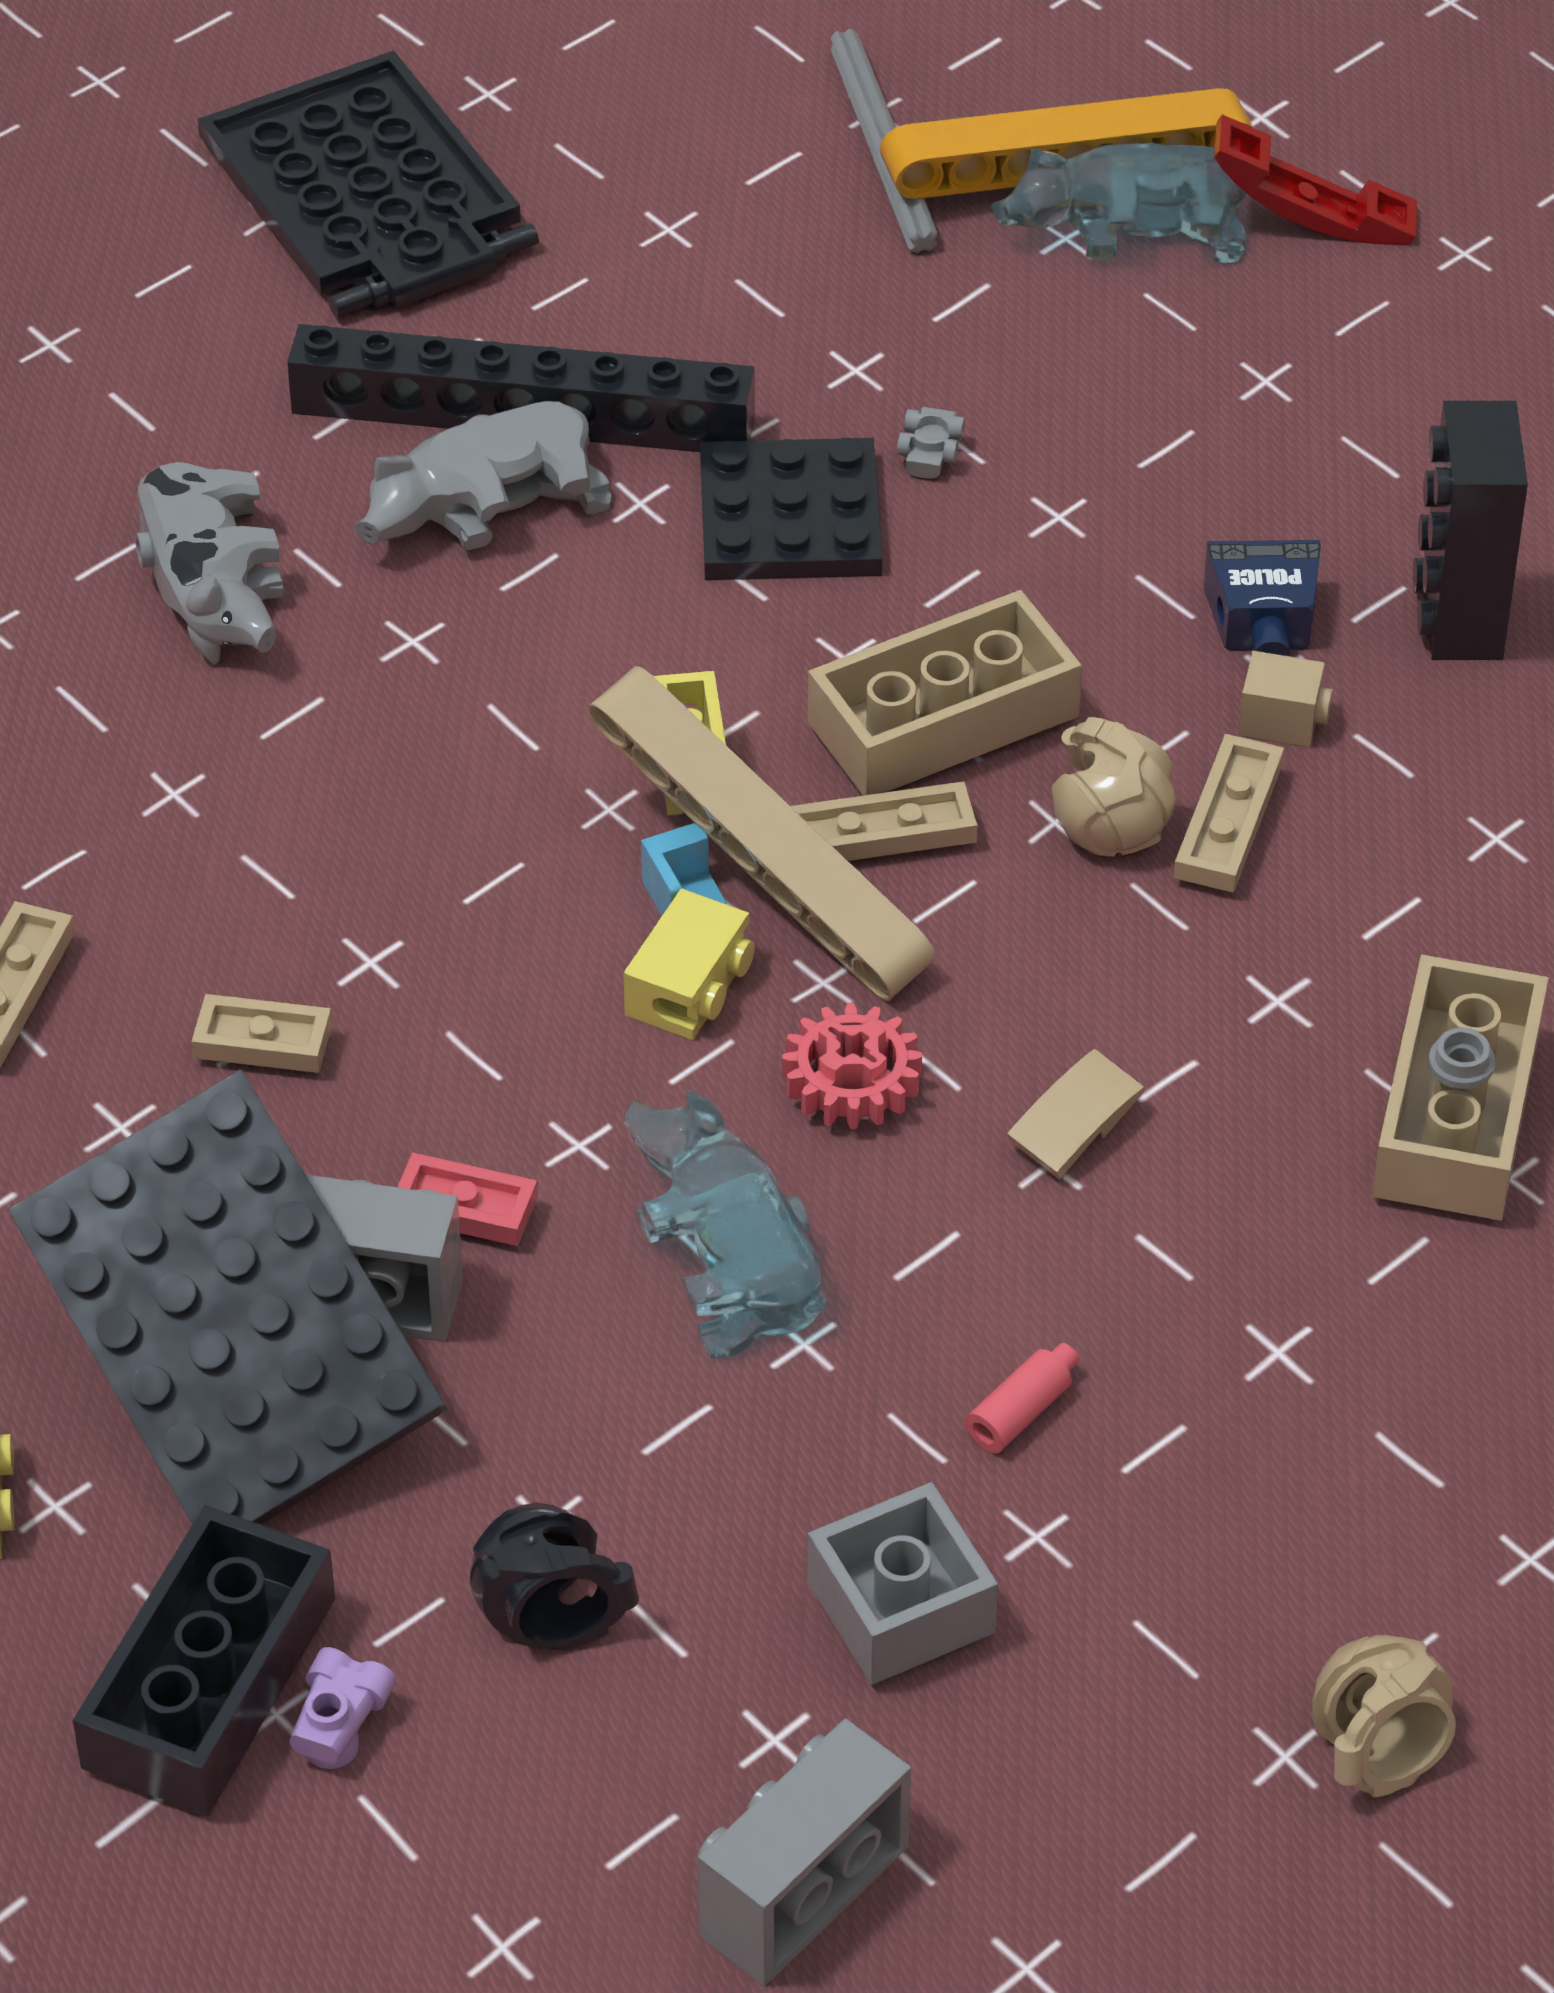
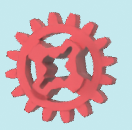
M847 1003L845 1015L836 1016L829 1007L821 1008V1022L816 1023L804 1017L800 1020V1035L788 1034L786 1037V1053L782 1054V1079L787 1080V1096L789 1099L801 1098V1112L804 1115L814 1113L818 1109L824 1111V1125H832L838 1116L847 1117L850 1129H857L860 1117L869 1116L871 1121L877 1126L883 1124L885 1109L888 1108L892 1112L901 1115L905 1111V1097L916 1098L918 1095L919 1078L922 1077V1052L917 1051V1035L915 1032L902 1034L903 1019L899 1016L887 1022L881 1021L880 1007L877 1006L871 1008L867 1015L857 1014V1008L854 1003ZM813 1059L818 1062V1071L815 1073L810 1066ZM888 1059H890L894 1065L892 1071H889L887 1069Z

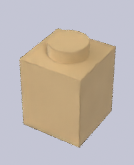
M1253 651L1242 692L1238 736L1311 747L1316 723L1327 725L1332 703L1333 689L1322 687L1325 662Z

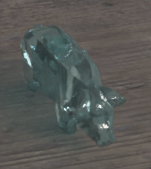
M1154 143L1107 145L1087 150L1068 159L1055 152L1033 148L1030 153L1028 169L1022 175L1014 191L1005 199L992 204L993 213L998 222L1003 226L1044 229L1064 221H1069L1082 235L1087 244L1086 257L1091 259L1110 260L1116 256L1117 236L1120 232L1150 237L1167 236L1182 232L1195 241L1213 247L1215 252L1214 260L1219 263L1239 262L1244 254L1246 241L1245 228L1237 219L1241 201L1246 197V193L1229 178L1214 158L1215 147L1158 145Z
M692 1089L688 1092L685 1107L656 1109L646 1106L639 1100H635L630 1105L625 1117L626 1129L648 1162L661 1173L672 1178L670 1190L657 1198L643 1202L642 1209L636 1210V1217L647 1241L650 1243L669 1238L694 1235L698 1255L707 1272L682 1278V1283L697 1316L721 1315L714 1320L698 1324V1335L709 1357L726 1358L747 1351L761 1338L795 1333L809 1326L818 1316V1313L826 1310L827 1300L822 1293L819 1259L806 1234L810 1231V1222L799 1197L796 1194L785 1197L762 1156L739 1139L725 1125V1120L720 1110L713 1102L701 1096Z

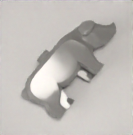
M538 402L490 416H475L464 424L427 438L406 456L388 455L378 457L373 466L375 477L370 484V509L366 516L354 526V529L363 541L375 544L409 535L420 528L427 520H433L458 537L463 550H472L485 547L492 540L493 533L487 521H490L497 513L521 508L533 502L539 496L553 500L577 501L583 506L586 514L590 515L606 511L610 508L611 501L610 482L604 473L588 462L587 446L590 439L588 436V421L585 415L579 410L560 402Z

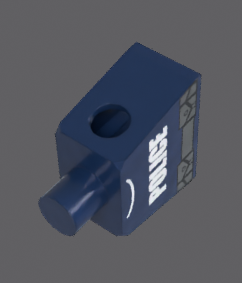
M1320 540L1207 541L1204 592L1225 648L1230 651H1258L1290 657V650H1304L1310 646L1321 550Z

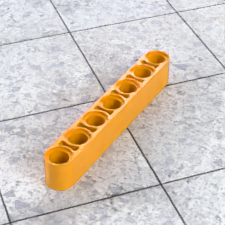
M1217 88L906 124L894 128L885 135L880 144V154L898 192L906 198L920 199L1217 163L1214 158L1216 124L1222 114L1250 127H1253L1236 94L1229 89Z

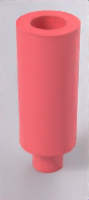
M1060 1343L1051 1352L1045 1349L1036 1350L965 1417V1426L971 1438L981 1448L990 1453L1001 1452L1071 1386L1072 1378L1070 1371L1079 1363L1077 1352L1066 1343Z

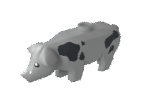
M175 462L159 466L140 479L138 487L140 532L135 534L139 565L141 568H152L163 601L170 608L177 611L186 621L192 643L212 665L220 662L222 645H249L255 647L261 653L268 652L275 642L276 630L262 600L284 597L283 581L277 566L262 568L261 566L254 565L279 562L278 540L274 529L236 526L234 520L235 517L254 513V500L260 499L259 486L255 475L248 472L227 469L214 470L188 463Z

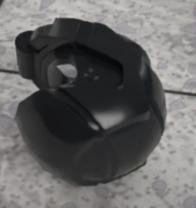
M535 1502L519 1505L503 1512L486 1528L473 1547L474 1554L470 1571V1585L479 1609L496 1630L508 1637L515 1638L518 1643L529 1647L564 1651L596 1641L608 1635V1628L615 1624L625 1614V1611L634 1608L638 1604L639 1594L631 1565L626 1562L614 1563L605 1556L595 1554L597 1533L590 1523L584 1518L554 1505ZM578 1578L590 1580L597 1584V1589L592 1597L589 1595L584 1596L581 1600L571 1605L564 1604L560 1600V1594Z

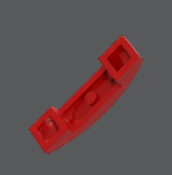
M1223 114L1217 120L1215 160L1229 178L1247 195L1279 216L1316 232L1356 242L1407 245L1411 244L1416 238L1417 200L1370 179L1360 192L1356 194L1271 156V135Z

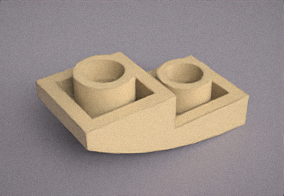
M1094 1048L1061 1076L1031 1106L1007 1133L1009 1140L1060 1180L1098 1135L1103 1139L1144 1093L1145 1088Z

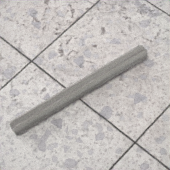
M848 29L844 33L836 31L831 36L833 45L830 50L907 246L912 252L917 254L924 249L932 251L937 245L935 237L938 232L925 199H911L902 196L896 189L881 157V141L889 131L896 127L860 36L852 29Z

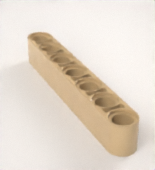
M634 666L589 705V714L601 733L877 997L884 1001H890L936 959V953L932 944L920 929L647 670L640 666Z

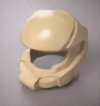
M1088 717L1086 722L1066 729L1061 739L1070 763L1075 768H1082L1083 771H1078L1071 775H1061L1052 784V800L1055 815L1070 840L1095 855L1112 857L1116 853L1126 855L1158 843L1161 840L1162 829L1167 825L1176 804L1174 789L1169 781L1173 766L1168 754L1156 742L1146 736L1127 729L1121 723L1102 718Z
M1391 1635L1366 1636L1354 1640L1336 1650L1323 1666L1317 1678L1312 1698V1718L1316 1732L1332 1744H1335L1334 1779L1341 1785L1354 1786L1360 1791L1368 1792L1373 1797L1389 1795L1397 1790L1413 1785L1422 1773L1429 1770L1445 1755L1452 1743L1456 1729L1455 1715L1452 1711L1453 1688L1450 1678L1439 1662L1433 1656L1426 1653V1646L1422 1641Z

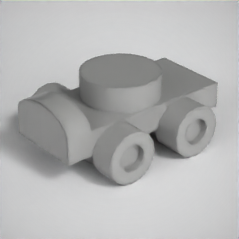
M922 407L921 413L920 410L907 409L904 432H900L897 444V455L907 456L906 471L919 478L932 479L939 477L943 462L955 464L958 453V440H962L964 435L965 417L956 416L955 411Z

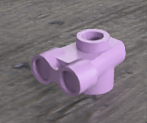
M330 1647L320 1649L306 1675V1682L311 1688L290 1738V1745L293 1750L298 1754L304 1755L313 1765L324 1769L339 1768L351 1762L359 1750L358 1729L371 1710L378 1711L384 1707L396 1683L395 1674L388 1667L378 1662H357L338 1649Z

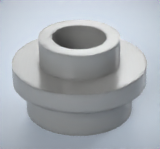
M1453 1028L1444 1032L1432 1045L1429 1052L1428 1066L1431 1074L1440 1083L1454 1089L1464 1090L1479 1087L1491 1078L1494 1071L1495 1056L1488 1040L1481 1033L1470 1028Z

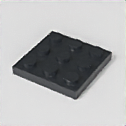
M874 438L700 442L705 580L882 576V546Z

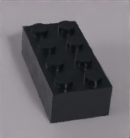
M1443 401L1440 426H1430L1429 460L1430 462H1436L1435 470H1425L1423 480L1424 506L1430 507L1429 514H1420L1418 521L1419 550L1425 551L1424 558H1414L1413 562L1414 594H1424V600H1419L1418 634L1419 636H1429L1431 660H1503L1528 488L1517 401Z
M204 1505L73 1719L81 1769L209 1816L336 1599L331 1550Z

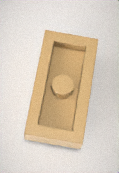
M205 994L191 1041L193 1058L319 1073L332 1028L331 1008Z

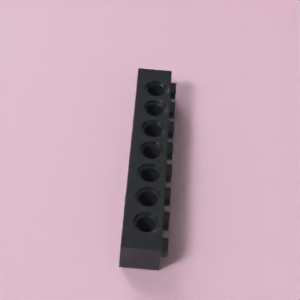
M298 324L287 361L292 414L450 429L464 424L478 415L490 416L530 404L550 401L560 402L573 407L585 415L589 426L588 436L590 442L700 452V442L750 441L755 420V366Z

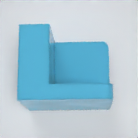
M696 823L641 840L642 883L661 916L681 888L727 905L726 900L709 873L708 837Z

